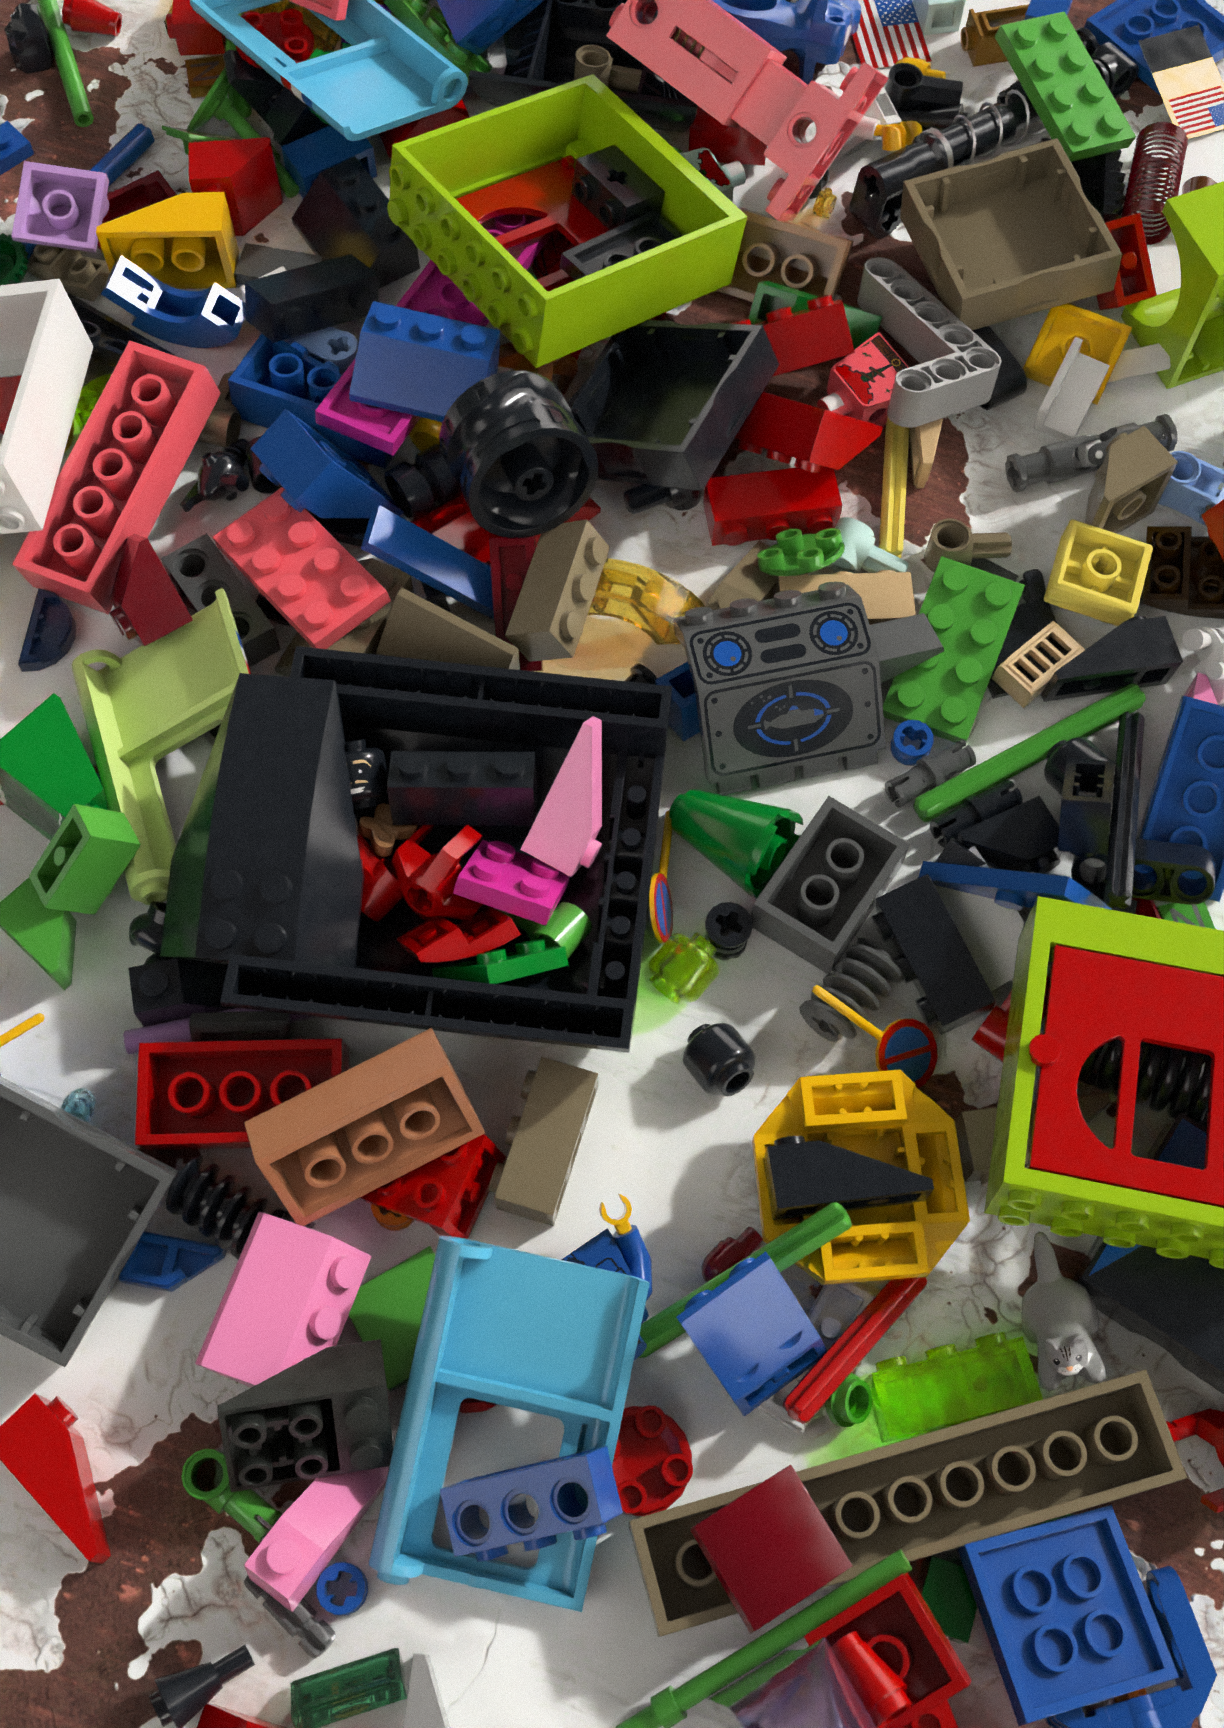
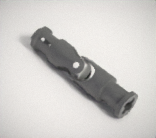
M1163 414L1157 416L1155 421L1142 425L1129 423L1110 428L1099 435L1088 434L1042 446L1039 452L1021 457L1017 453L1008 455L1005 462L1007 480L1013 491L1020 492L1024 491L1027 485L1046 481L1050 484L1097 471L1102 466L1107 454L1105 451L1107 445L1119 434L1127 433L1129 435L1142 426H1145L1168 452L1173 451L1178 441L1177 429L1171 417ZM1074 450L1076 459L1080 461L1083 467L1074 468L1072 462Z

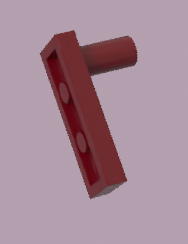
M534 536L525 538H489L495 636L511 645L513 644L505 634L535 553ZM519 651L520 670L543 671V660L529 662Z

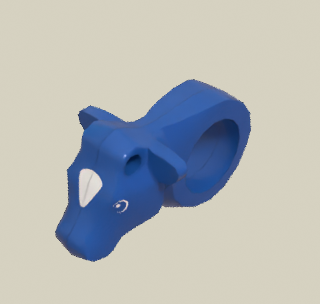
M712 0L778 51H793L799 61V78L806 84H809L813 78L816 62L825 65L838 63L840 57L844 54L849 37L857 32L861 16V5L857 0H798L795 3L786 0Z

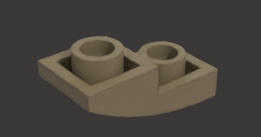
M38 244L28 259L27 271L42 281L60 279L65 291L76 297L93 302L101 294L110 274L105 260L82 256L79 250Z

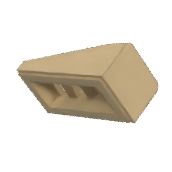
M943 418L918 427L909 428L913 483L916 488H924L925 483L928 481Z
M1053 620L997 667L991 679L1019 705L1025 708L1043 692L1058 669L1085 649ZM1052 637L1069 653L1063 655L1048 639ZM1041 646L1058 662L1053 664L1038 648ZM1031 656L1046 672L1042 673L1027 658ZM1019 665L1036 679L1033 683L1017 669Z

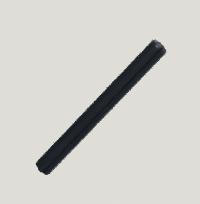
M1127 711L1119 717L1104 902L1110 908L1118 906L1121 909H1125L1131 905L1145 719L1139 712L1131 714Z

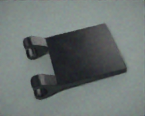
M1038 569L1024 572L1023 579L1019 581V583L1025 585L1021 596L1026 603L1020 604L1016 608L991 678L997 667L1012 653L1053 620L1057 623L1050 604L1044 601L1046 592L1045 582L1041 571ZM1052 637L1048 639L1063 655L1069 653ZM1041 646L1038 648L1053 664L1058 662ZM1031 656L1027 658L1042 673L1046 672ZM1020 665L1017 667L1032 683L1036 680ZM990 678L988 689L993 699L1009 695Z

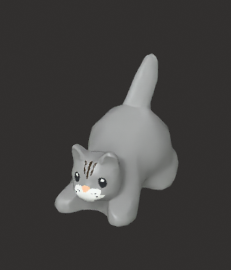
M1039 1231L1034 1237V1256L1038 1279L1024 1294L1021 1320L1022 1331L1030 1343H1037L1038 1381L1040 1387L1047 1391L1055 1390L1063 1379L1072 1375L1085 1377L1092 1383H1101L1106 1378V1369L1090 1335L1098 1331L1100 1322L1095 1303L1090 1298L1086 1288L1078 1281L1062 1276L1054 1249L1047 1235Z

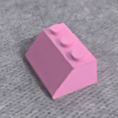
M258 1212L195 1364L252 1388L327 1347L337 1346L372 1256L333 1236L267 1213Z

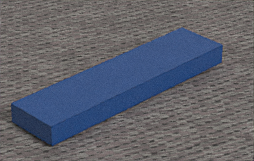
M380 505L372 510L362 542V550L494 620L492 577L489 565Z

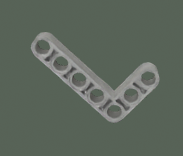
M882 257L867 260L864 265L859 288L858 305L865 311L883 316L880 326L921 363L903 369L896 374L887 409V417L890 421L901 427H918L989 402L1001 366V357L899 264L891 259Z

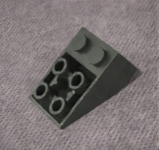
M381 1339L327 1347L217 1406L231 1492L390 1466L393 1441Z

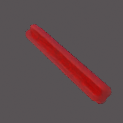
M925 1277L889 1280L784 1399L783 1407L788 1412V1416L801 1424L808 1423L924 1290L928 1280Z

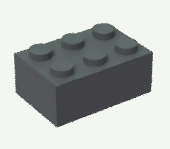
M828 796L754 902L751 912L753 928L827 974L832 972L834 965L840 960L876 906V898L884 894L901 868L910 843Z

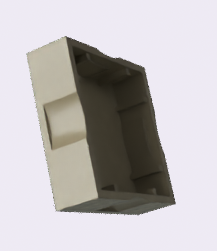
M1058 138L1002 153L993 159L981 163L955 166L903 181L900 218L942 304L971 330L1114 290L1122 253L1100 213L1086 198L1081 187L1080 178Z

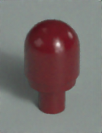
M748 1226L737 1239L727 1237L725 1240H721L703 1260L701 1272L704 1281L707 1283L751 1255L762 1243L763 1238L754 1228Z

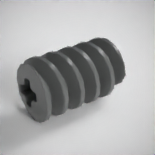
M858 938L857 944L852 945L846 951V958H841L834 965V972H829L823 978V986L820 987L869 1021L868 1015L861 1007L864 1006L872 1011L878 1010L880 1002L873 993L875 992L883 997L890 996L892 989L885 979L894 983H900L904 977L892 957L879 945L866 938ZM813 992L811 993V1000H806L799 1007L803 1019L821 1037L833 1042L838 1041L837 1036L839 1034L848 1039L856 1037L857 1032L850 1023V1020L813 994Z

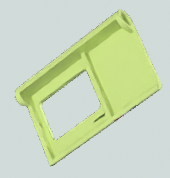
M223 588L215 591V602L191 616L193 621L146 646L141 645L121 658L107 650H90L77 656L71 664L108 810L125 814L141 844L135 857L125 868L124 873L131 898L145 905H150L153 901H167L171 859L176 848L155 770L156 763L162 757L220 725L239 674H251L230 604ZM95 662H103L107 664L103 669L98 671L88 666L89 664Z

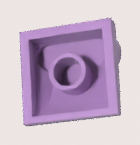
M24 161L11 236L13 241L96 253L98 244L96 227L102 224V220L109 210V200L107 197L109 179L107 174Z

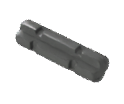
M247 1575L244 1580L245 1587L256 1599L260 1596L265 1599L263 1606L292 1638L296 1634L301 1638L298 1644L311 1658L319 1657L332 1645L336 1638L335 1631L324 1619L318 1622L314 1618L317 1612L304 1598L295 1610L291 1612L252 1582Z

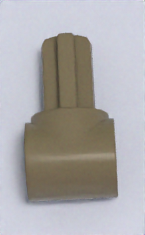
M585 45L576 52L573 81L594 74L610 89L637 94L642 70L613 65V58H611L610 53L606 49L597 45Z
M229 371L222 376L218 385L221 394L197 441L225 448L231 443H236L241 430V416L237 408L232 404L228 379L234 371Z
M943 519L938 521L932 528L924 561L926 566L935 573L941 556L969 566L972 559L1007 558L1011 555L1012 538L1006 532L972 533L970 527H967L957 519Z

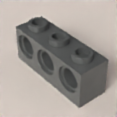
M207 533L161 558L165 571L179 596L186 604L191 616L215 602V591L220 588L225 590L239 636H246L240 640L249 668L281 650L273 625Z

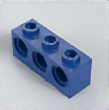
M607 1446L464 1479L440 1489L454 1557L475 1553L477 1562L504 1556L509 1553L507 1545L523 1542L525 1551H532L557 1543L556 1534L573 1531L574 1540H582L607 1532L605 1523L623 1513ZM576 1483L581 1485L587 1493V1508L583 1507L576 1499L574 1491ZM527 1495L531 1496L538 1506V1518L533 1517L527 1509ZM479 1507H482L488 1514L489 1529L480 1521Z

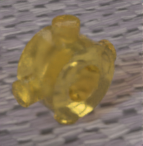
M825 188L824 191L821 190L815 201L813 214L820 218L829 219L835 208L837 196L832 194L831 188Z

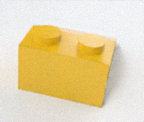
M224 192L181 193L96 227V234L110 272L118 258L123 256L161 282L177 289L209 288L214 282L223 288L237 287L234 273L238 264L239 248Z

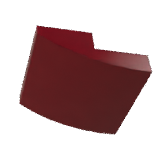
M791 1464L690 1529L750 1634L853 1566Z

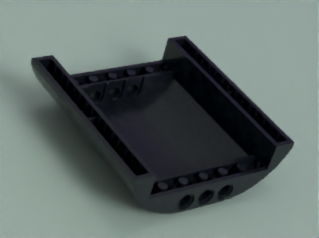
M296 646L290 677L335 680L337 682L345 742L365 739L366 748L382 750L388 773L391 751L535 752L538 786L536 817L583 722L593 716L602 720V827L595 839L602 843L591 866L589 868L581 866L569 878L567 888L558 903L568 902L583 910L591 921L592 930L568 958L569 966L498 984L433 977L432 968L475 960L476 955L454 961L420 962L400 946L397 938L419 926L425 920L412 911L403 897L379 922L372 920L361 911L355 968L230 954L220 1000L221 1005L427 1030L432 1028L435 1031L629 1053L636 1012L649 890L655 853L672 686ZM388 793L381 796V803L389 804ZM378 805L353 810L357 820V827L359 826L360 818H374ZM434 825L432 831L418 845L431 855L439 853L465 826ZM470 826L480 833L482 837L461 857L458 863L463 869L482 840L487 842H504L511 845L516 852L531 856L520 849L532 826ZM363 837L371 846L370 839ZM408 839L395 840L392 853L387 857L381 858L392 862L396 850ZM444 917L455 925L463 921L461 919ZM517 927L521 935L495 949H505L506 953L516 952L515 944L529 941V938L526 937V932Z

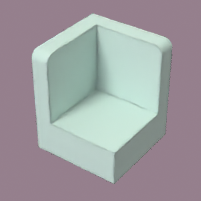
M913 0L923 35L959 31L966 0Z

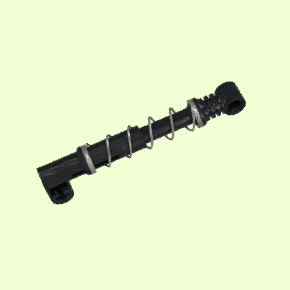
M1111 42L1104 43L1091 55V59L1114 99L1123 95L1138 76L1139 66ZM1012 89L1006 95L1005 104L996 103L993 105L992 103L985 102L981 104L979 112L967 118L963 115H957L954 117L952 125L941 130L931 127L914 137L912 144L862 167L857 177L849 211L875 238H884L891 234L902 221L900 214L903 181L960 166L966 163L965 165H970L973 159L986 160L994 156L1000 146L1013 147L1022 141L1026 133L1039 134L1045 131L1046 128L1044 126L1039 130H1028L1029 125L1041 119L1028 96L1024 97L1018 90ZM1011 94H1018L1021 99L1008 104ZM1017 131L1023 132L1018 140L1007 143L1014 138ZM993 150L991 153H989V154H987V155H985V156H981V155H983V154H985V153H987V152Z

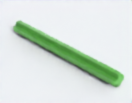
M1129 684L916 797L913 804L915 812L923 822L933 820L961 805L967 797L971 795L977 796L1047 758L1049 750L1061 740L1068 741L1076 737L1086 738L1119 720L1123 713L1127 711L1132 713L1140 709L1146 700L1145 694L1137 684Z

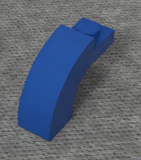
M120 256L114 263L101 292L102 296L135 316L131 323L132 326L160 340L191 348H214L234 341L238 337L246 318V303L214 282L209 288L202 291L180 290L161 282L123 256Z

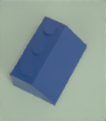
M373 301L360 331L349 400L443 422L447 411L463 392L480 380L497 374L499 367L500 330Z

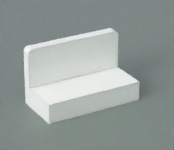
M1078 337L1074 338L1039 408L1033 427L1063 441L1076 437L1110 367L1108 364L1079 353L1083 340Z

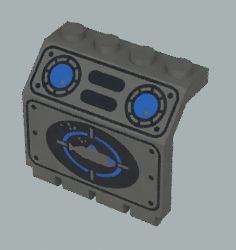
M837 581L827 582L819 585L818 590L804 593L798 590H785L776 593L773 599L758 602L750 598L739 599L731 602L730 607L712 610L709 607H697L686 611L685 616L673 618L675 636L685 649L694 683L705 776L709 784H716L719 795L751 790L750 776L755 775L758 788L795 781L794 767L799 766L802 779L836 773L839 771L838 758H842L845 770L878 764L877 750L886 749L879 654L862 598L848 584Z

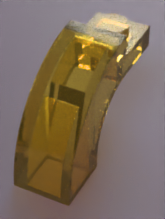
M607 558L587 616L603 615L627 621L647 633L657 645L681 644L675 636L673 618L685 616L686 611L697 607H705V605L685 586L656 570L624 560Z

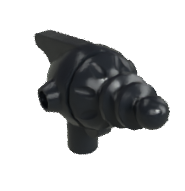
M239 439L236 443H231L228 447H225L223 451L208 452L201 457L202 465L199 470L198 481L180 503L184 512L190 511L196 504L204 500L216 501L224 498L227 501H232L237 497V491L245 492L249 488V479L243 469L246 463L245 446L248 443L246 439Z

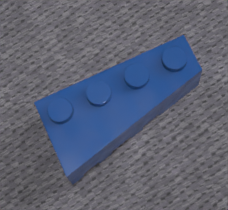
M261 333L228 379L232 404L239 411L242 420L269 428L281 413L287 409L358 460L386 469L394 456L316 423L315 410L341 378L340 367L329 361L323 364L309 356L308 349L295 341L292 344L284 340L273 343Z

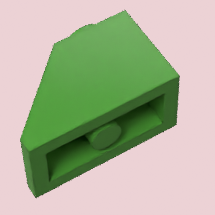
M29 877L0 902V928L65 991L72 984L77 921L70 911L44 908Z

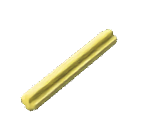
M887 417L879 548L901 558L904 543L909 428L896 425Z

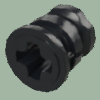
M725 902L714 906L708 912L705 920V942L709 953L717 959L727 961L731 958L740 957L745 951L747 940L753 929L752 917L744 907L733 902ZM728 928L735 931L730 932L727 937L720 934L725 933Z

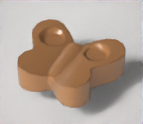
M382 803L376 807L374 818H360L358 833L362 837L370 839L371 847L376 855L387 857L393 851L395 840L409 839L417 831L418 825H393L390 805Z

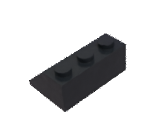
M355 156L320 172L291 218L292 224L315 255L323 256L325 261L352 254L379 274V289L420 269L418 248L412 239L391 221L387 210L389 199Z

